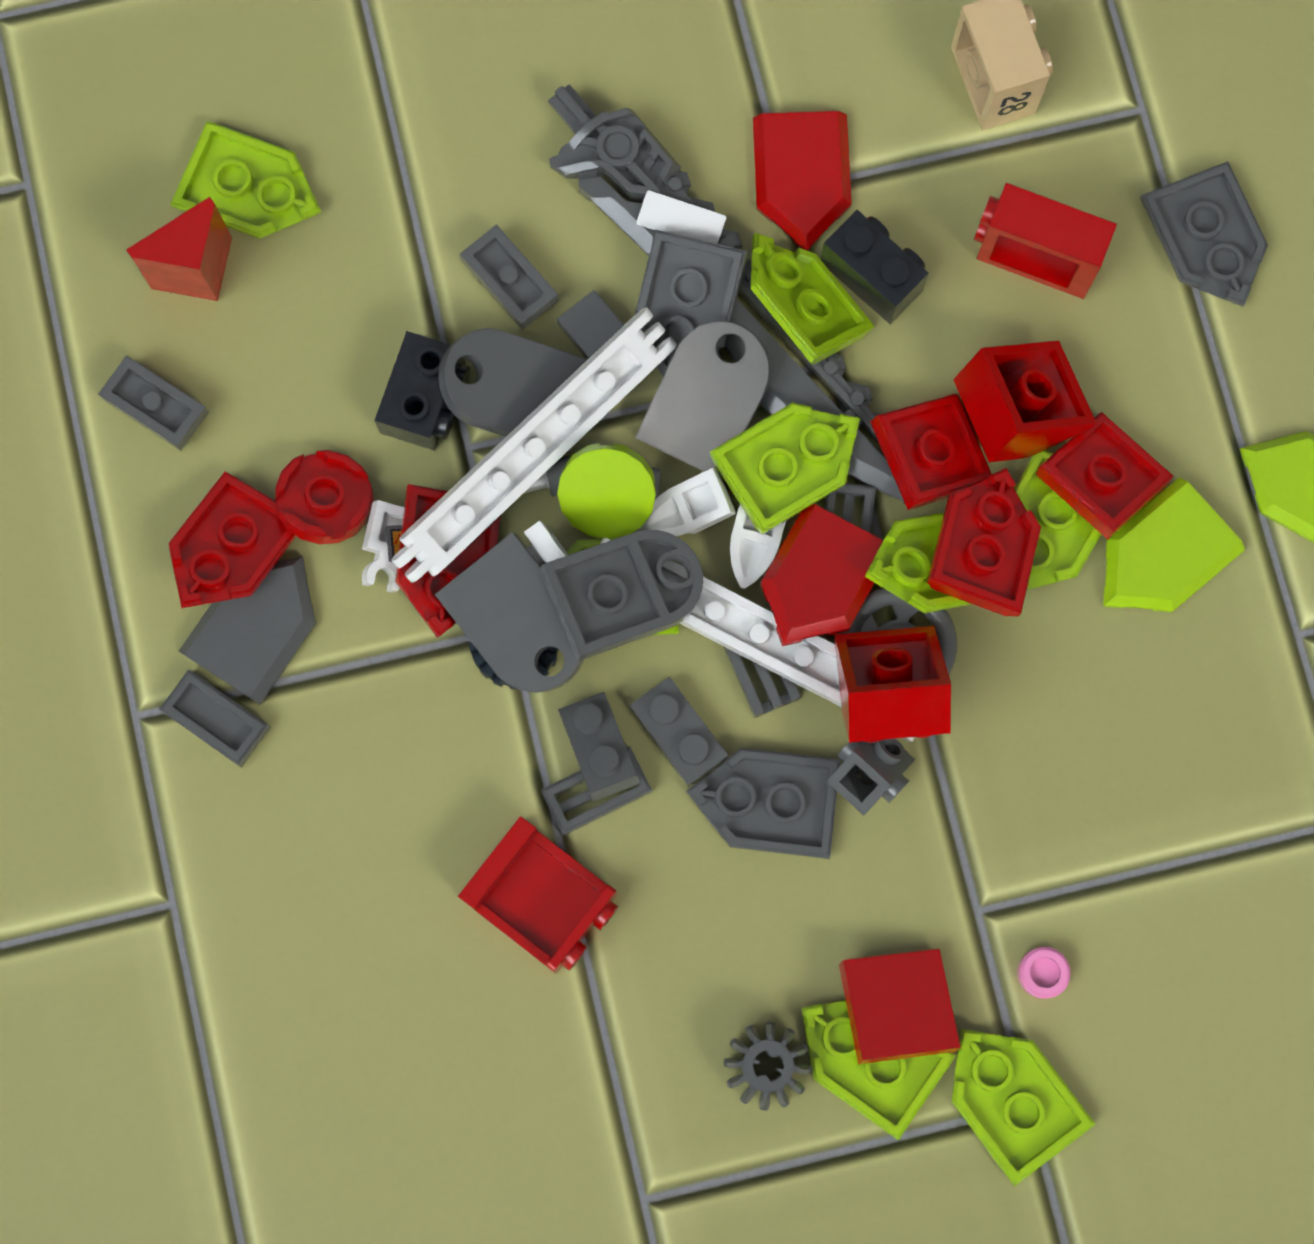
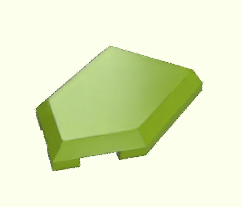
M207 121L170 204L171 207L186 212L210 197L215 203L226 227L258 239L321 213L295 152Z
M755 232L752 236L751 290L812 365L859 341L875 327L815 253L798 248L796 252L774 245L773 238Z
M791 403L710 451V456L755 528L763 535L846 484L860 418L840 414V416L813 410L810 406Z
M1304 431L1240 448L1245 468L1249 470L1256 492L1254 496L1260 514L1314 543V434Z
M1048 450L1033 455L1014 488L1026 510L1033 512L1041 526L1027 590L1076 578L1101 536L1100 532L1036 475L1039 467L1053 455Z
M1179 477L1143 507L1109 540L1106 539V576L1103 590V607L1152 609V611L1172 613L1246 550L1243 542L1188 481Z
M944 513L895 521L864 577L923 613L971 605V603L933 590L927 583Z
M846 1000L802 1007L814 1080L899 1141L956 1055L944 1053L858 1064Z
M960 1029L959 1042L961 1048L957 1052L951 1102L1013 1186H1016L1096 1124L1033 1040Z

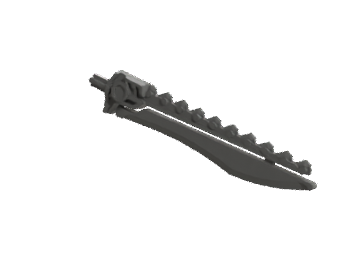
M570 84L566 87H559L555 91V95L548 100V103L575 134L560 149L558 155L549 159L550 168L565 178L578 179L579 192L603 211L648 256L655 230L637 225L636 223L648 190L715 212L712 202L691 198L687 195L688 188L691 187L687 172L681 171V166L633 110L624 108L611 113L602 111L596 116ZM722 229L718 241L719 245L736 249L742 248L739 233ZM746 259L738 293L847 411L843 413L739 300L736 299L731 322L742 325L752 331L765 346L770 359V381L760 403L761 406L771 415L791 403L810 406L813 410L840 416V414L858 417L860 418L858 428L862 425L879 444L870 421L880 414L871 412L868 408L870 401H873L869 386L845 381L842 378L843 371L847 369L842 355L834 353L814 365L808 361L751 290V260ZM728 334L725 349L734 362L739 361L743 357L745 344L738 335ZM857 430L848 474L871 487H876L882 493L903 501V504H905L887 460Z

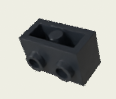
M856 210L824 242L821 261L830 272L891 325L923 292L929 273L925 270L926 266L923 260L909 248L902 250L889 238V231L878 219L872 216L866 218L860 211Z
M406 331L374 420L380 434L434 451L439 437L443 439L448 437L453 424L454 414L449 410L442 397L438 375L441 360L450 344ZM458 359L455 364L456 376L460 381L467 384L470 367L465 365V359Z

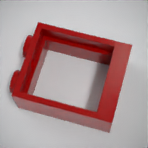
M1005 183L1000 199L990 195L973 239L982 243L976 259L1084 299L1102 266L1117 223Z

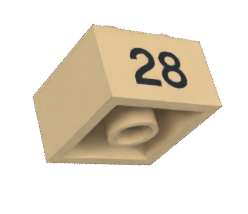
M980 0L962 6L951 49L982 131L1036 114L1041 98L1045 94V88L1050 75L1053 73L1049 52L1045 47H1039L1034 34L1036 32V20L1033 10L1029 4L1023 5L1022 0Z

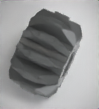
M774 1022L766 1023L764 1028L765 1040L760 1041L757 1030L753 1025L746 1027V1035L752 1045L748 1048L740 1040L732 1039L730 1046L743 1054L742 1060L725 1058L723 1064L727 1068L741 1067L742 1074L727 1080L728 1087L734 1088L746 1081L749 1086L742 1093L740 1101L747 1104L751 1101L756 1090L761 1091L759 1108L767 1111L770 1106V1092H775L781 1107H786L790 1104L789 1098L783 1090V1087L786 1085L798 1094L804 1092L805 1087L800 1082L792 1079L793 1072L799 1074L811 1073L810 1065H794L793 1058L804 1055L808 1051L806 1045H798L790 1051L786 1048L795 1034L790 1028L783 1032L778 1042L774 1041L776 1030ZM763 1051H765L769 1058L777 1056L780 1059L781 1069L775 1068L779 1075L772 1081H769L766 1075L756 1076L754 1073L753 1064L760 1063L755 1058Z

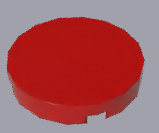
M331 450L316 451V454H310L305 457L302 454L292 459L280 472L275 487L276 512L285 528L301 540L319 545L340 543L355 536L368 522L374 500L373 489L364 468L348 455Z

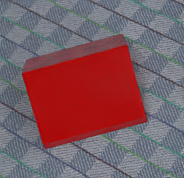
M208 197L126 250L151 289L218 301L232 236L215 203Z

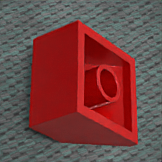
M1059 340L981 348L953 379L989 463L1029 458L1091 429L1096 424V420Z
M934 626L835 634L842 714L849 743L863 741L873 743L885 739L926 738L932 735L951 734V680Z

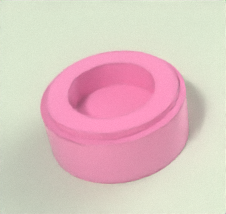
M1040 947L1027 952L1020 960L1017 970L1018 980L1024 991L1040 999L1052 998L1062 993L1066 989L1071 975L1069 963L1064 955L1049 947Z

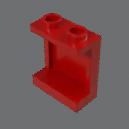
M521 816L457 896L555 974L562 966L568 971L574 967L588 948L581 942L593 925L601 931L619 907L613 902L617 895V890L605 884L538 832L536 827Z

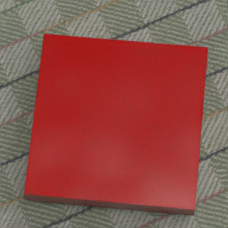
M957 393L883 413L870 421L907 510L947 499L952 492L965 486L969 487L992 475Z
M1100 412L1095 417L1096 424L1091 429L1072 437L1039 467L1036 475L1109 540L1162 491L1174 476L1103 412Z
M940 949L841 961L839 969L858 1064L952 1053L961 1048Z

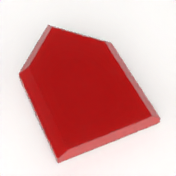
M840 111L762 113L753 117L756 210L770 222L776 223L792 238V241L798 247L809 251L819 240V237L837 219L839 220L852 205L847 114Z
M1007 468L969 487L965 486L954 491L948 496L927 583L933 590L997 614L1018 617L1022 613L1041 526L1031 510L1027 511L1013 488L1016 486V483Z
M226 471L168 543L181 609L252 596L296 538V535L286 529L276 512L275 500Z
M408 484L401 536L448 491ZM501 515L439 574L431 576L427 571L421 578L411 583L405 576V573L417 559L413 557L403 567H397L395 582L437 638L453 627L456 622L435 594L498 544ZM401 541L399 551L405 546Z
M816 504L801 511L760 583L766 602H769L777 624L776 631L782 647L800 643L802 639L827 633L833 635L849 631L874 585L873 581L864 576L884 540Z

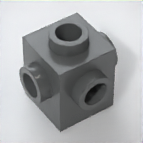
M885 739L873 743L864 741L848 742L837 755L843 763L826 782L861 814L865 815L881 797L890 803L907 785L909 780L902 774L916 759L904 749L897 739Z

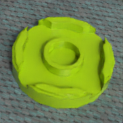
M600 443L587 445L571 456L562 469L557 495L561 511L573 527L591 537L614 539L631 534L644 525L653 511L656 482L653 470L637 452L625 445L613 443V446H600Z

